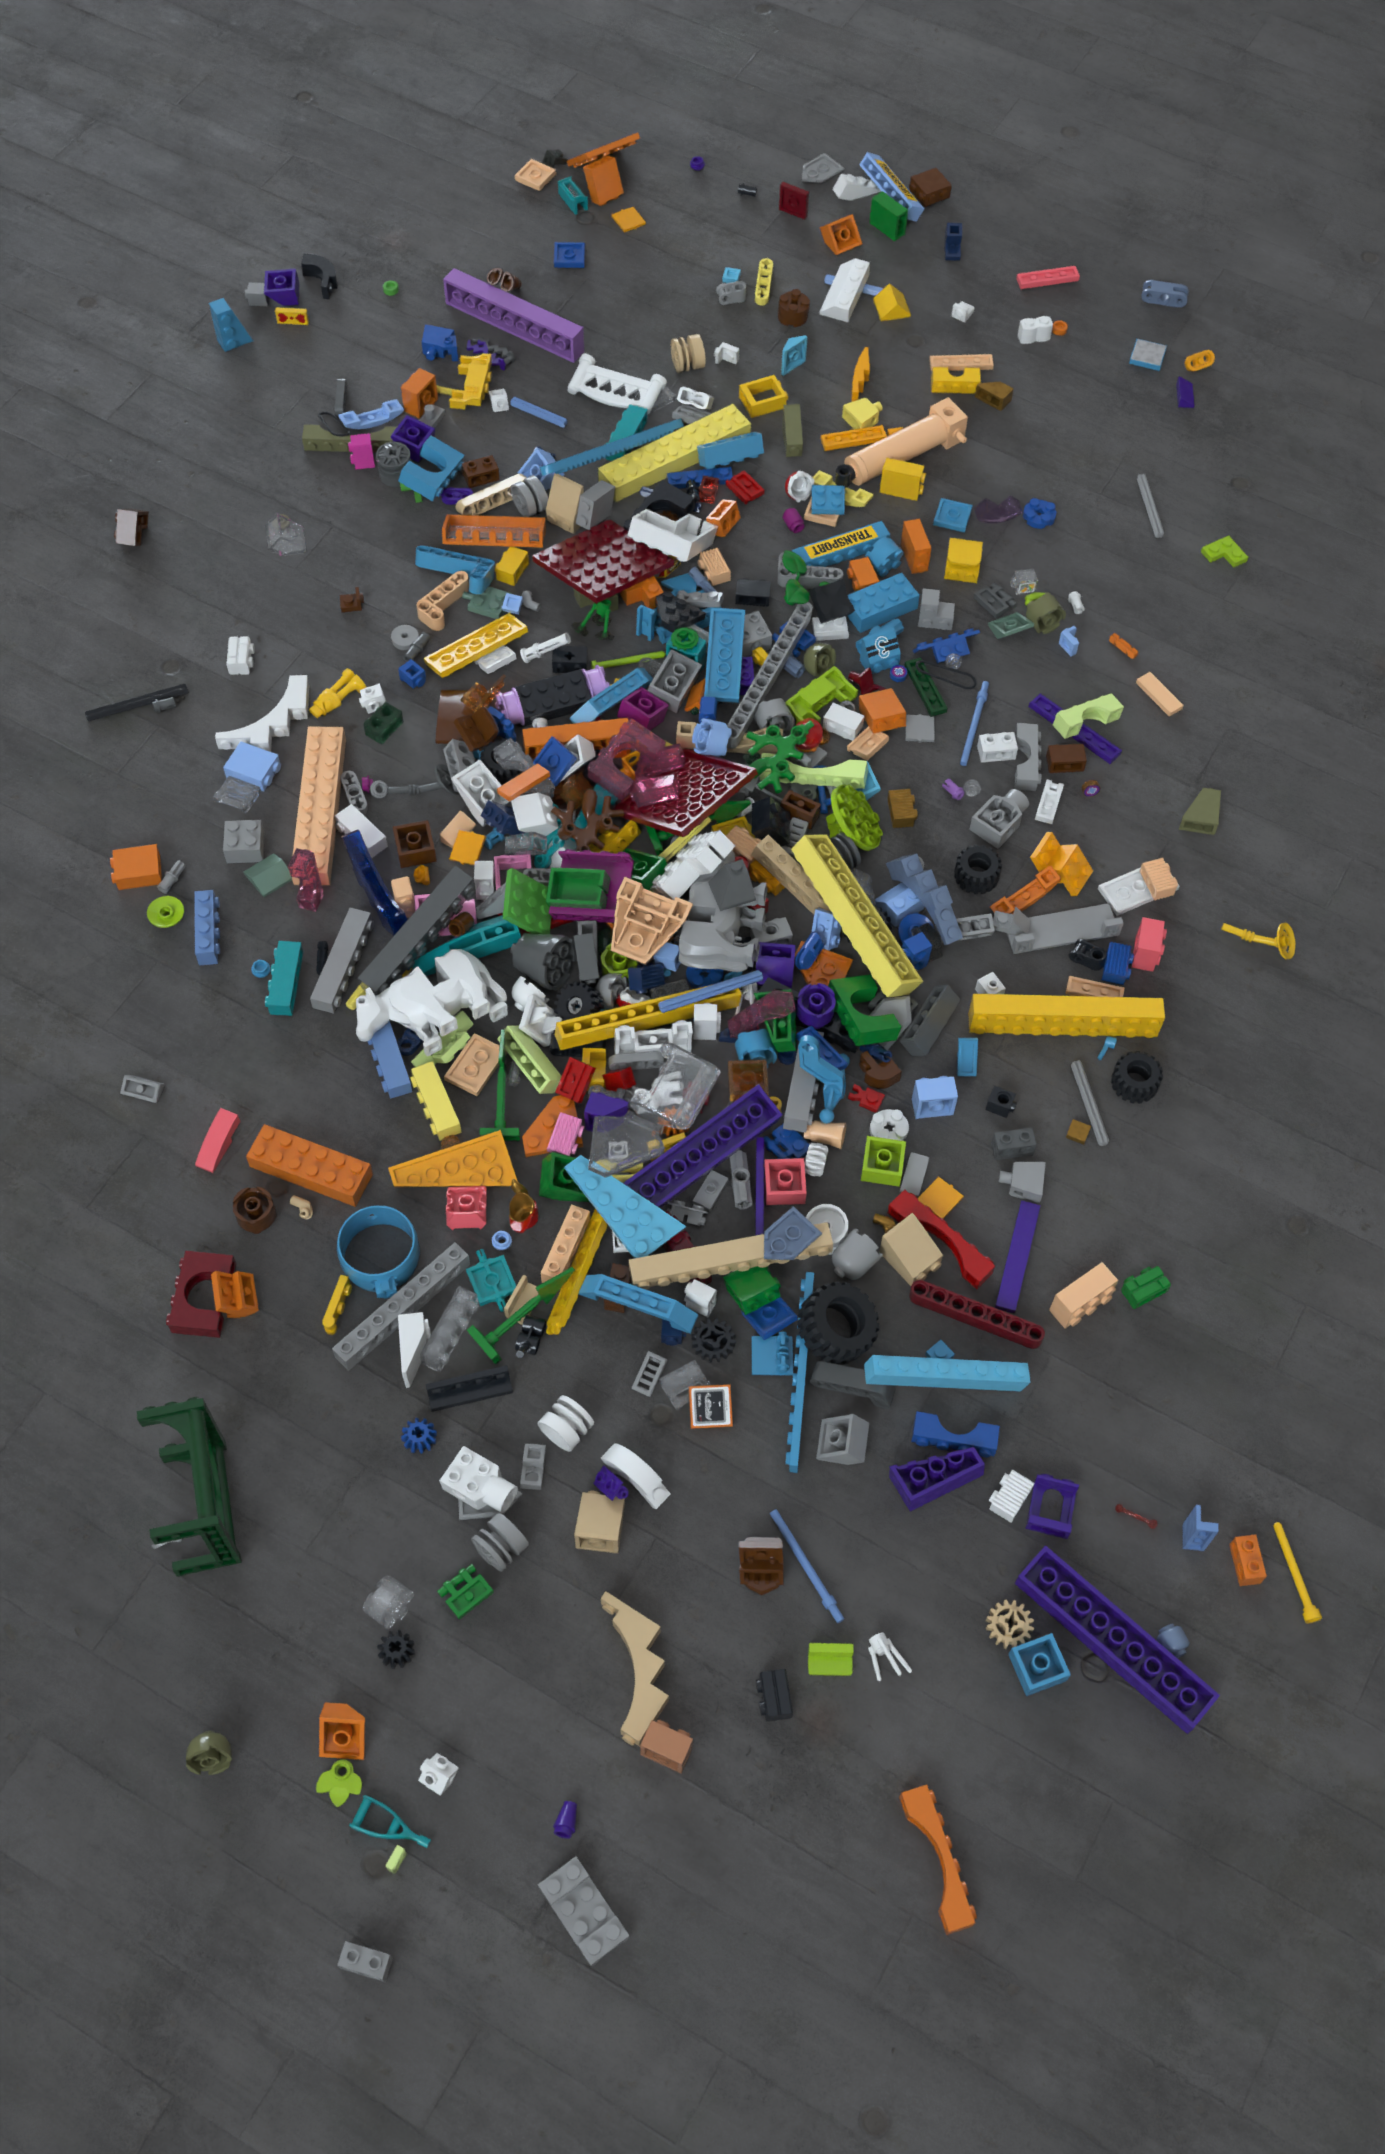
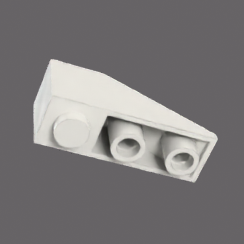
M841 174L833 187L838 198L849 201L881 192L871 179L854 177L851 174Z

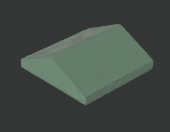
M1016 612L988 622V626L996 638L999 639L1034 626V623Z
M274 853L243 872L263 897L292 881L290 870L283 860Z

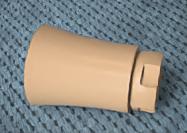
M814 1120L812 1125H807L806 1133L804 1132L803 1137L813 1142L842 1149L846 1133V1123L831 1122L825 1124L822 1121Z

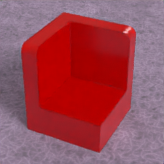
M631 1067L616 1069L602 1075L606 1090L611 1091V1093L626 1090L636 1085Z

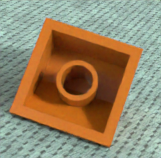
M853 214L820 227L824 242L836 255L862 245Z

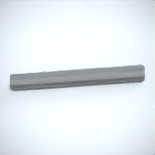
M1139 474L1137 482L1156 538H1162L1164 530L1145 474Z
M1080 1060L1074 1061L1071 1064V1068L1097 1142L1100 1146L1107 1145L1109 1138L1082 1062Z

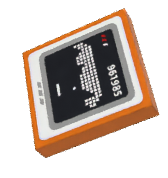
M730 1384L689 1386L691 1429L733 1427Z

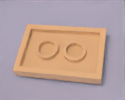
M474 1033L445 1074L444 1080L478 1096L499 1066L500 1046Z

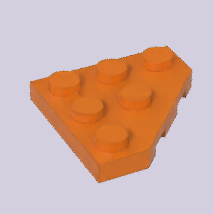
M801 941V943H800V945H799V947H798V949H797V951H796V953H795V957H796V955L798 954V952L800 951V949H801V947L803 946V944L805 943L804 941ZM822 949L809 969L799 970L807 985L821 983L828 986L832 979L847 977L853 964V959Z
M562 1095L554 1096L522 1136L526 1157L549 1153L547 1152V1147L560 1112L577 1117L573 1100ZM582 1136L577 1137L575 1142L578 1144V1148L583 1147Z

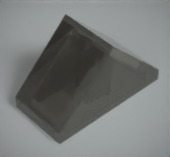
M929 923L911 929L913 936L923 932L932 944L928 963L943 957L941 936Z

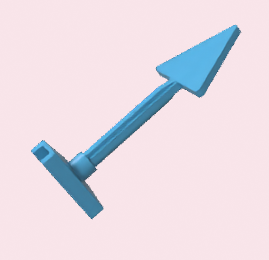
M688 573L661 581V585L673 590L671 593L676 597L680 590H684L687 593L696 592V582ZM643 605L637 608V636L644 634L648 636V641L654 638L655 620L658 617L657 607L654 610Z

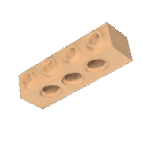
M571 1204L542 1268V1283L570 1268L590 1222L589 1210Z

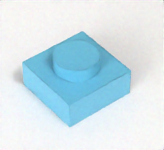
M726 267L722 282L732 283L739 281L741 270Z

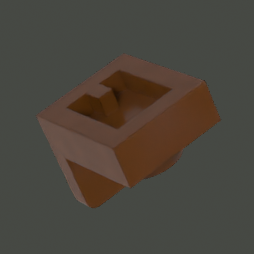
M355 587L356 594L339 595L342 613L362 610L361 603H364L363 593L359 592V587Z

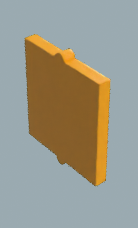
M634 207L622 209L612 214V218L623 232L646 225L645 220Z
M459 830L449 859L460 862L462 865L470 864L475 866V861L479 860L486 836L476 834L473 831Z
M938 1176L918 1197V1201L924 1206L930 1207L938 1218L944 1219L964 1196L954 1189L952 1184L949 1185Z

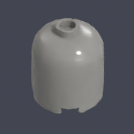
M853 1229L832 1253V1263L835 1266L834 1272L841 1278L845 1276L851 1280L860 1279L883 1257L882 1253L878 1254L876 1251L879 1247L866 1234L863 1236L859 1235L858 1229Z

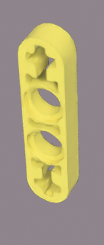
M768 258L762 259L759 263L755 291V302L758 305H766L769 301L773 261Z

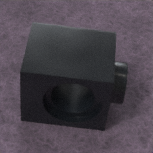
M994 1085L985 1110L1007 1118L1009 1112L1013 1113L1017 1102L1014 1101L1016 1094Z

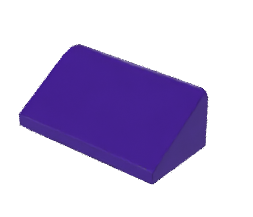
M1178 377L1176 383L1178 407L1194 408L1192 383L1182 377Z

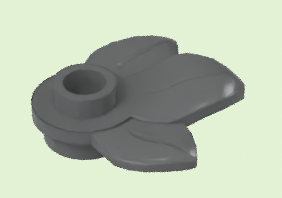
M790 784L791 791L816 801L817 785Z

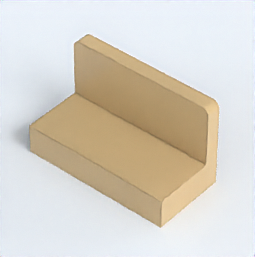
M525 1275L520 1279L504 1307L506 1318L511 1317L530 1299L538 1295L535 1289L537 1286L528 1283L527 1276ZM523 1317L518 1323L523 1325L525 1317Z

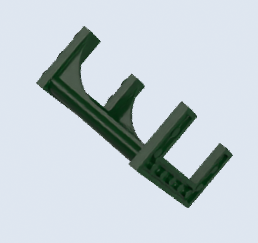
M192 1397L184 1402H168L165 1406H148L141 1411H136L137 1420L142 1427L163 1423L174 1428L185 1439L186 1443L178 1445L171 1443L165 1445L164 1448H159V1455L163 1463L179 1461L192 1466L198 1519L149 1529L150 1538L156 1545L200 1535L212 1554L172 1562V1569L175 1575L178 1577L242 1563L241 1554L235 1543L224 1451L227 1450L226 1441L204 1399Z

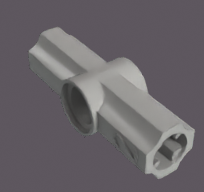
M739 1150L729 1157L732 1176L731 1186L734 1193L735 1207L747 1209L752 1206L750 1173L748 1171L747 1155L742 1150Z

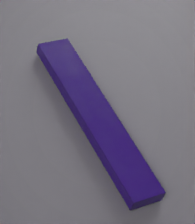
M1041 693L1029 703V708L1052 724L1056 714L1064 710ZM1084 723L1079 734L1072 736L1073 739L1084 744L1086 748L1109 764L1121 755V749Z
M757 1137L755 1236L764 1234L763 1137Z
M1021 1200L995 1305L996 1309L1011 1313L1016 1311L1040 1205Z

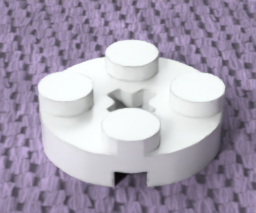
M887 1109L873 1115L870 1123L871 1136L904 1141L908 1135L909 1124L900 1110ZM887 1125H891L894 1128H892V1131L889 1132V1130L885 1129L884 1127H886Z

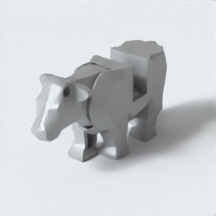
M731 850L723 858L718 852H714L722 862L712 873L700 875L690 888L688 902L693 903V906L688 915L689 921L682 925L679 939V961L683 965L693 968L742 972L748 969V966L753 967L754 961L758 962L760 943L759 938H754L748 943L743 944L737 942L742 940L738 936L740 927L756 928L759 931L764 930L765 908L752 910L746 906H755L757 904L765 906L767 884L762 882L753 888L756 901L720 911L709 886V881L725 864L735 862V853Z

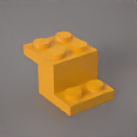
M1046 832L1030 856L1039 872L1051 865L1061 878L1059 883L1065 885L1071 896H1078L1093 872L1078 844L1060 845L1053 832Z

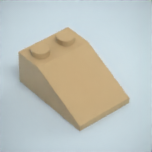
M554 474L546 507L547 521L574 534L581 527L576 524L580 495L584 493L583 486L560 474Z

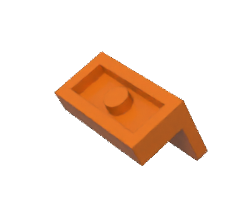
M705 679L691 688L684 709L686 712L694 707L700 709V700L704 697Z

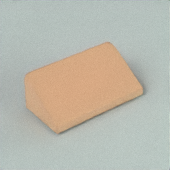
M460 810L440 833L441 842L453 849L459 830L471 832L475 828L476 823Z

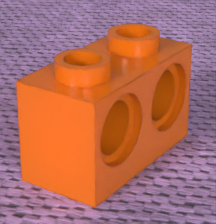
M722 499L706 518L707 522L718 526L715 536L725 537L741 518L737 502Z
M1257 1536L1235 1537L1229 1546L1239 1586L1261 1584L1267 1575Z

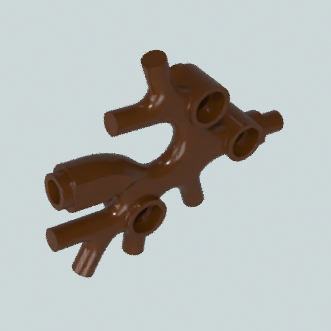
M586 790V793L583 794L582 812L587 820V826L583 829L576 827L573 823L575 802L568 801L566 812H562L554 806L550 812L557 816L562 823V826L558 829L559 838L562 840L573 838L576 841V848L574 849L576 852L590 850L588 847L590 844L602 850L605 844L598 839L596 833L604 834L607 831L618 833L620 827L613 825L611 818L624 816L623 809L612 810L610 808V796H604L602 813L598 815L595 812L598 798L596 791Z

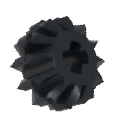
M401 1630L397 1631L396 1636L393 1635L392 1631H389V1638L387 1639L385 1636H382L381 1640L384 1644H378L377 1646L378 1650L381 1651L378 1657L383 1659V1665L385 1666L390 1663L391 1668L395 1669L396 1664L399 1663V1666L403 1668L404 1660L408 1663L411 1662V1658L408 1655L415 1654V1650L411 1648L415 1645L414 1641L409 1640L410 1636L408 1633L402 1636ZM393 1647H395V1648H399V1647H400V1651H399V1652H397V1651H394V1652H393L392 1648H393Z

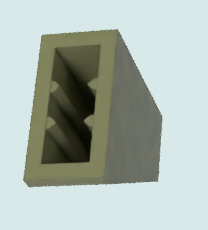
M800 404L784 405L782 432L786 457L802 456L803 439Z
M1203 788L1183 815L1179 830L1215 835L1219 823L1221 790Z

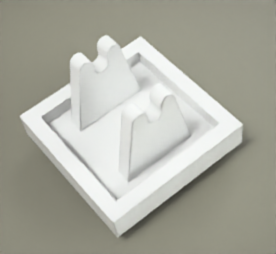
M530 995L527 998L519 1029L543 1047H547L550 1045L551 1034L556 1028V1022H561L562 1018L555 1017L558 1014L554 1013L551 1007L535 995Z

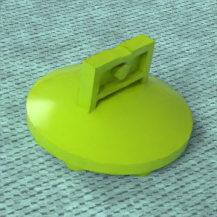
M842 784L833 789L831 793L833 813L826 817L830 838L835 837L841 832L850 837L860 849L871 851L878 847L881 836H883L878 823L880 818L876 812H873L871 806L866 801L864 793L862 791L858 792L850 784Z

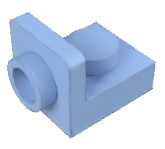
M1075 626L1064 629L1059 639V645L1070 656L1077 653L1079 646L1077 638L1074 637L1077 629Z

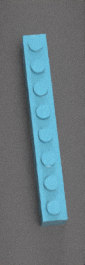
M872 1355L864 1364L866 1384L1022 1391L1031 1383L1028 1363Z

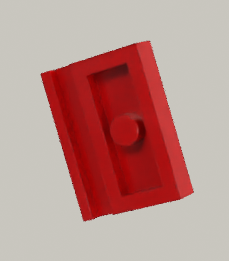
M745 470L733 476L731 480H726V486L744 504H748V501H753L764 495V489Z
M569 1057L555 1092L581 1104L596 1068L573 1057Z

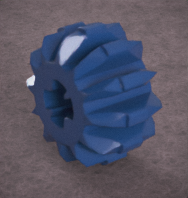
M416 1417L415 1423L408 1421V1427H403L402 1429L404 1435L401 1436V1440L405 1442L404 1447L406 1449L411 1448L413 1454L417 1449H419L420 1454H423L424 1448L430 1451V1444L436 1443L434 1437L437 1436V1431L433 1429L434 1424H427L428 1421L425 1418L419 1422V1419ZM421 1433V1437L417 1438V1434Z

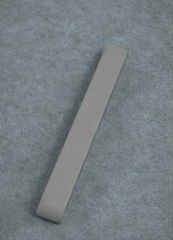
M807 602L806 604L797 605L727 725L731 729L727 748L734 749L738 746L754 719L758 704L765 700L811 620L813 609L811 603Z

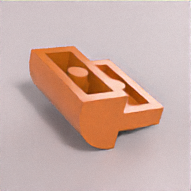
M215 1271L211 1274L216 1311L227 1313V1318L246 1317L259 1311L253 1274L236 1271L233 1274Z

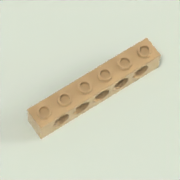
M767 835L756 845L751 855L811 913L815 914V909L817 908L831 912L824 903L820 893L814 888L811 879L805 874L804 868L776 841Z

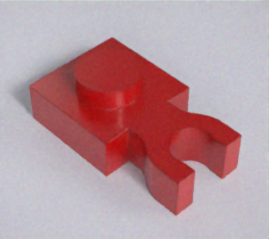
M856 1084L853 1085L852 1091L858 1094L849 1093L848 1095L849 1100L860 1101V1107L874 1113L878 1112L885 1098V1094L868 1087L864 1091Z

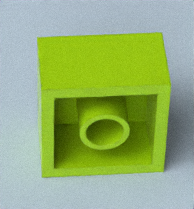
M867 1136L861 1181L900 1187L906 1141Z

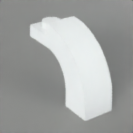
M614 1443L601 1457L611 1472L629 1481L652 1508L657 1509L670 1495V1492L661 1483L662 1479L655 1471L624 1446Z

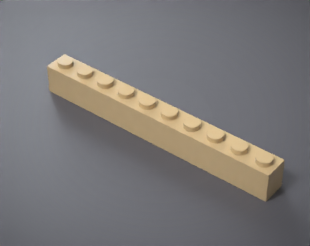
M828 1222L814 1225L822 1235L795 1259L805 1260L810 1256H826L832 1252L833 1241ZM764 1234L630 1259L629 1271L632 1285L647 1290L652 1286L658 1285L663 1287L673 1282L685 1283L694 1278L705 1279L710 1277V1275H726L731 1271H747L752 1267L758 1266L763 1268L773 1263L784 1264L790 1260L764 1259Z

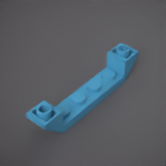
M636 668L588 700L570 717L573 724L594 722L598 716L621 702L640 687L647 688L653 678L645 668Z
M602 1274L586 1275L579 1291V1295L596 1301L601 1297L670 1321L672 1328L691 1334L698 1318L697 1313L677 1300Z

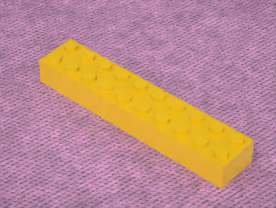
M973 994L968 1013L969 1033H994L997 1035L1003 1033L1014 1035L1050 1034L1052 1036L1088 1035L1090 1037L1126 1036L1129 1038L1138 1036L1153 1038L1158 1037L1165 1019L1163 998Z

